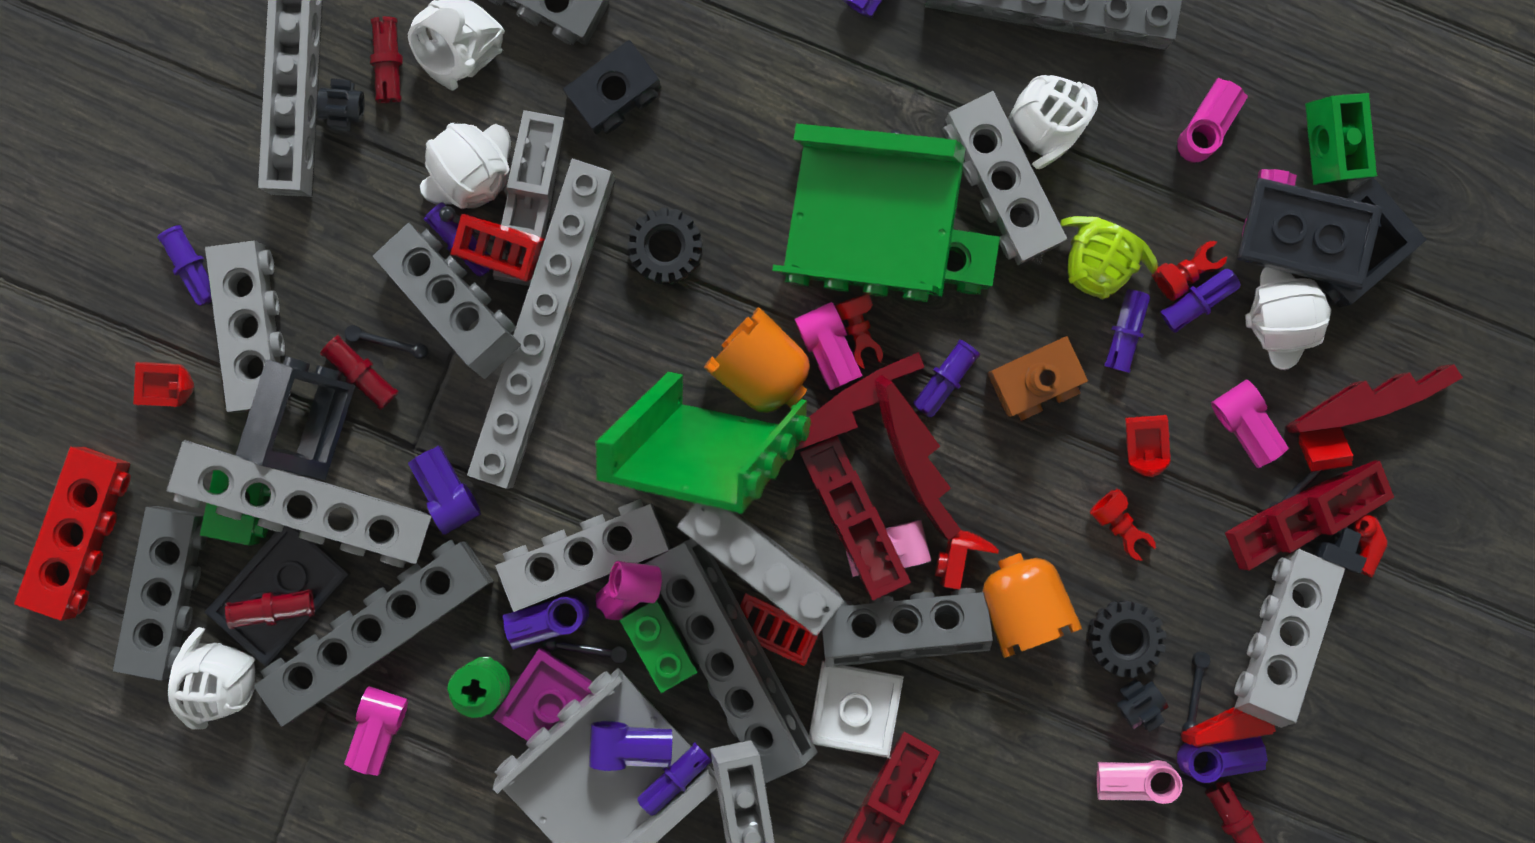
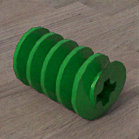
M479 657L457 670L450 678L447 686L453 707L462 715L470 718L483 717L490 714L508 696L510 676L506 668L491 657ZM476 680H479V681H480V682H479V686H478V685H474V682H475ZM480 688L486 689V692L481 694Z

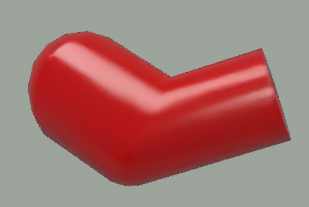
M1365 515L1354 522L1353 531L1361 533L1359 540L1360 555L1367 558L1361 574L1373 577L1388 542L1378 520L1373 516Z

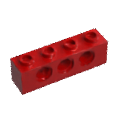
M86 447L69 448L14 605L60 621L76 618L77 614L84 610L89 598V591L86 590L90 576L98 571L103 559V552L100 551L104 537L112 532L116 523L117 513L114 512L117 500L125 494L130 483L131 475L127 472L131 463ZM90 484L95 487L98 494L97 500L92 506L84 498L85 489ZM75 524L82 528L84 534L83 540L79 545L75 544L70 536L71 529ZM60 563L65 564L70 573L69 579L65 584L60 582L57 577V568Z

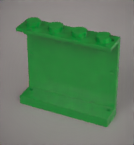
M796 124L793 140L803 146L787 251L784 266L773 264L772 271L785 276V283L798 286H809L810 280L824 281V288L847 292L849 285L863 286V293L875 296L888 297L889 290L904 292L903 298L914 301L927 302L929 295L942 297L966 148L954 139Z
M667 372L596 441V480L743 513L755 498L758 499L761 496L766 484L771 479L777 477L779 469L785 461L791 460L799 444L807 440L811 425L810 417H806L807 400L801 399L796 405L791 407V411L780 424H774L684 405L683 375Z

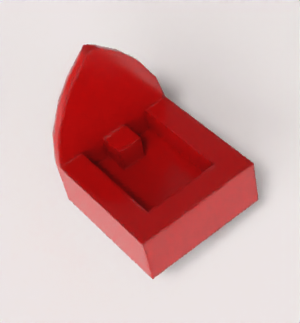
M135 362L133 405L180 407L187 402L195 388L193 379L183 365Z
M1167 415L1125 418L1127 458L1130 467L1135 472L1147 477H1154L1164 472L1169 467L1171 461Z
M961 530L948 540L946 553H938L935 576L941 577L940 585L943 587L960 590L967 549L997 554L999 549L984 538Z

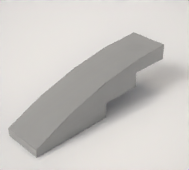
M523 111L507 184L508 196L501 225L545 239L565 120L563 117ZM526 247L522 249L519 264L523 263ZM503 252L502 259L507 260L509 255ZM495 270L493 272L494 280L530 286L531 280L525 282Z

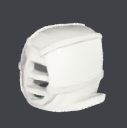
M433 0L426 9L413 19L408 32V41L416 60L430 77L453 91L458 88V80L467 76L473 77L496 55L502 52L501 44L505 30L483 8L470 0ZM426 27L428 28L433 40H429L425 29Z
M1040 75L1033 78L1019 95L1008 117V121L1014 133L1028 146V149L1043 156L1032 163L1036 169H1042L1056 161L1076 142L1096 112L1098 106L1096 91L1094 87L1082 84L1080 81L1076 83L1062 77Z
M450 123L445 131L440 133L434 140H428L426 143L425 165L430 176L422 181L420 190L422 196L431 203L439 204L444 202L445 205L454 204L461 209L478 208L494 200L505 187L510 171L507 161L511 140L509 133L503 126L494 124L482 132L474 125Z
M1265 267L1260 275V286L1256 288L1250 313L1245 314L1246 327L1252 328L1263 349L1268 350L1270 362L1274 367L1280 370H1287L1297 364L1304 349L1315 347L1323 342L1330 319L1331 308L1325 294L1315 280L1295 279L1291 273Z
M200 627L184 642L174 660L168 686V699L173 713L191 729H206L208 721L239 712L248 704L256 684L255 658L253 655L250 656L245 652L233 647L224 646L221 643L199 644L205 631L204 628ZM185 678L183 691H179L180 683Z

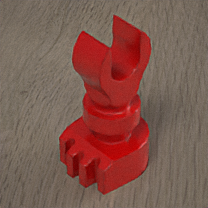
M1209 241L1201 245L1190 261L1185 259L1177 266L1172 263H1164L1152 274L1158 287L1169 300L1175 301L1189 291L1188 283L1193 284L1199 280V274L1202 272H1212L1221 268L1226 263L1228 256L1215 263L1209 262L1206 258L1207 250L1218 243L1217 241Z
M863 294L834 305L841 321L846 319L849 326L846 327L848 335L853 336L855 343L853 356L857 365L864 368L860 354L865 347L873 348L875 356L880 363L883 357L882 349L868 332V329L871 328L869 319L864 320L862 315L873 306L870 295Z
M1120 489L1111 490L1092 507L1090 513L1101 526L1110 523L1109 529L1114 535L1119 534L1122 538L1126 554L1142 561L1141 557L1134 550V543L1136 540L1143 538L1151 548L1155 549V541L1151 535L1138 530L1132 524L1133 518L1129 513H1122L1128 506V498Z

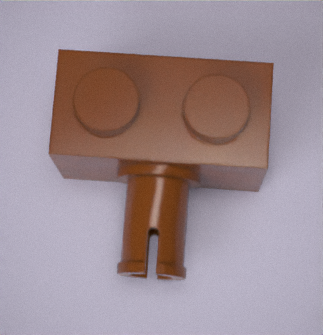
M1067 336L987 372L1007 417L1018 414L1021 421L1042 412L1041 403L1056 397L1057 402L1061 403L1080 394L1078 386L1088 382Z

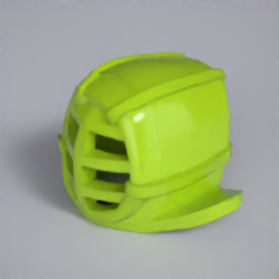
M1084 216L1069 217L1060 221L1061 227L1078 228L1077 234L1071 240V250L1068 257V275L1070 278L1068 280L1070 284L1073 283L1076 288L1086 294L1100 299L1108 298L1124 286L1133 274L1139 271V263L1141 261L1152 274L1158 268L1156 257L1145 241L1116 224L1098 217Z

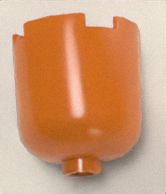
M759 307L754 311L751 318L747 317L722 343L721 346L724 349L716 358L712 356L704 366V369L749 407L763 413L776 411L785 403L790 408L795 405L807 391L802 384L806 380L810 368L805 352Z
M1021 553L998 561L1000 570L991 574L984 583L982 592H984L990 620L1004 658L1015 654L1012 647L1019 644L1022 652L1064 636L1061 628L1067 625L1071 633L1082 629L1057 570L1047 560L1040 558L1024 560Z

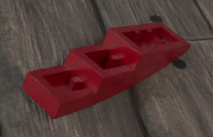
M919 352L875 371L840 392L809 416L811 419L809 436L795 450L858 428L852 412L879 403L875 379L882 375L891 381L925 368Z
M1450 364L1437 367L1417 381H1415L1410 372L1396 374L1373 390L1367 381L1353 382L1285 427L1289 433L1343 427L1377 418L1424 400L1463 377L1456 366Z
M880 375L875 379L883 422L896 460L914 497L935 529L947 540H950L961 529L939 501V498L951 488L928 458L929 455L941 446L894 383Z
M836 435L800 452L799 455L872 601L910 584L911 581L875 506H872L856 470H853L838 436Z
M1374 460L1315 485L1258 513L1226 531L1225 535L1239 569L1249 571L1279 552L1291 553L1321 534L1333 535L1393 499L1394 495L1381 462Z
M904 731L891 751L889 758H887L841 843H892L899 827L904 825L940 751Z

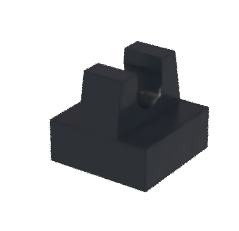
M1343 528L1333 534L1329 543L1316 541L1312 551L1313 555L1339 565L1347 571L1356 573L1362 572L1367 559L1355 554L1361 533L1348 528Z

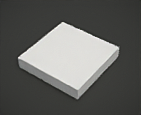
M822 661L809 737L813 744L889 758L904 676L850 665L826 667L825 661Z

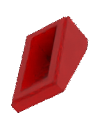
M463 214L460 217L451 255L527 282L532 280L545 239ZM474 229L480 231L475 251L469 249ZM490 235H493L496 238L491 255H488L485 252ZM509 241L512 242L508 259L505 260L502 259L506 242ZM526 247L523 263L519 264L522 249Z
M745 593L740 604L745 617L748 619L753 606L761 609L752 628L760 645L805 666L819 633L816 636L783 609ZM769 613L776 617L767 637L759 635ZM784 620L790 623V626L782 644L774 640ZM798 628L805 630V634L797 651H795L790 646Z
M1233 707L1181 733V738L1185 743L1199 747L1270 735L1276 732L1275 725Z

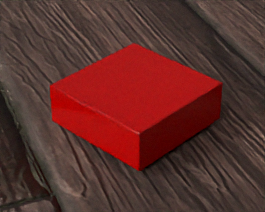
M1341 427L1300 432L1299 444L1311 472L1352 466L1353 454Z

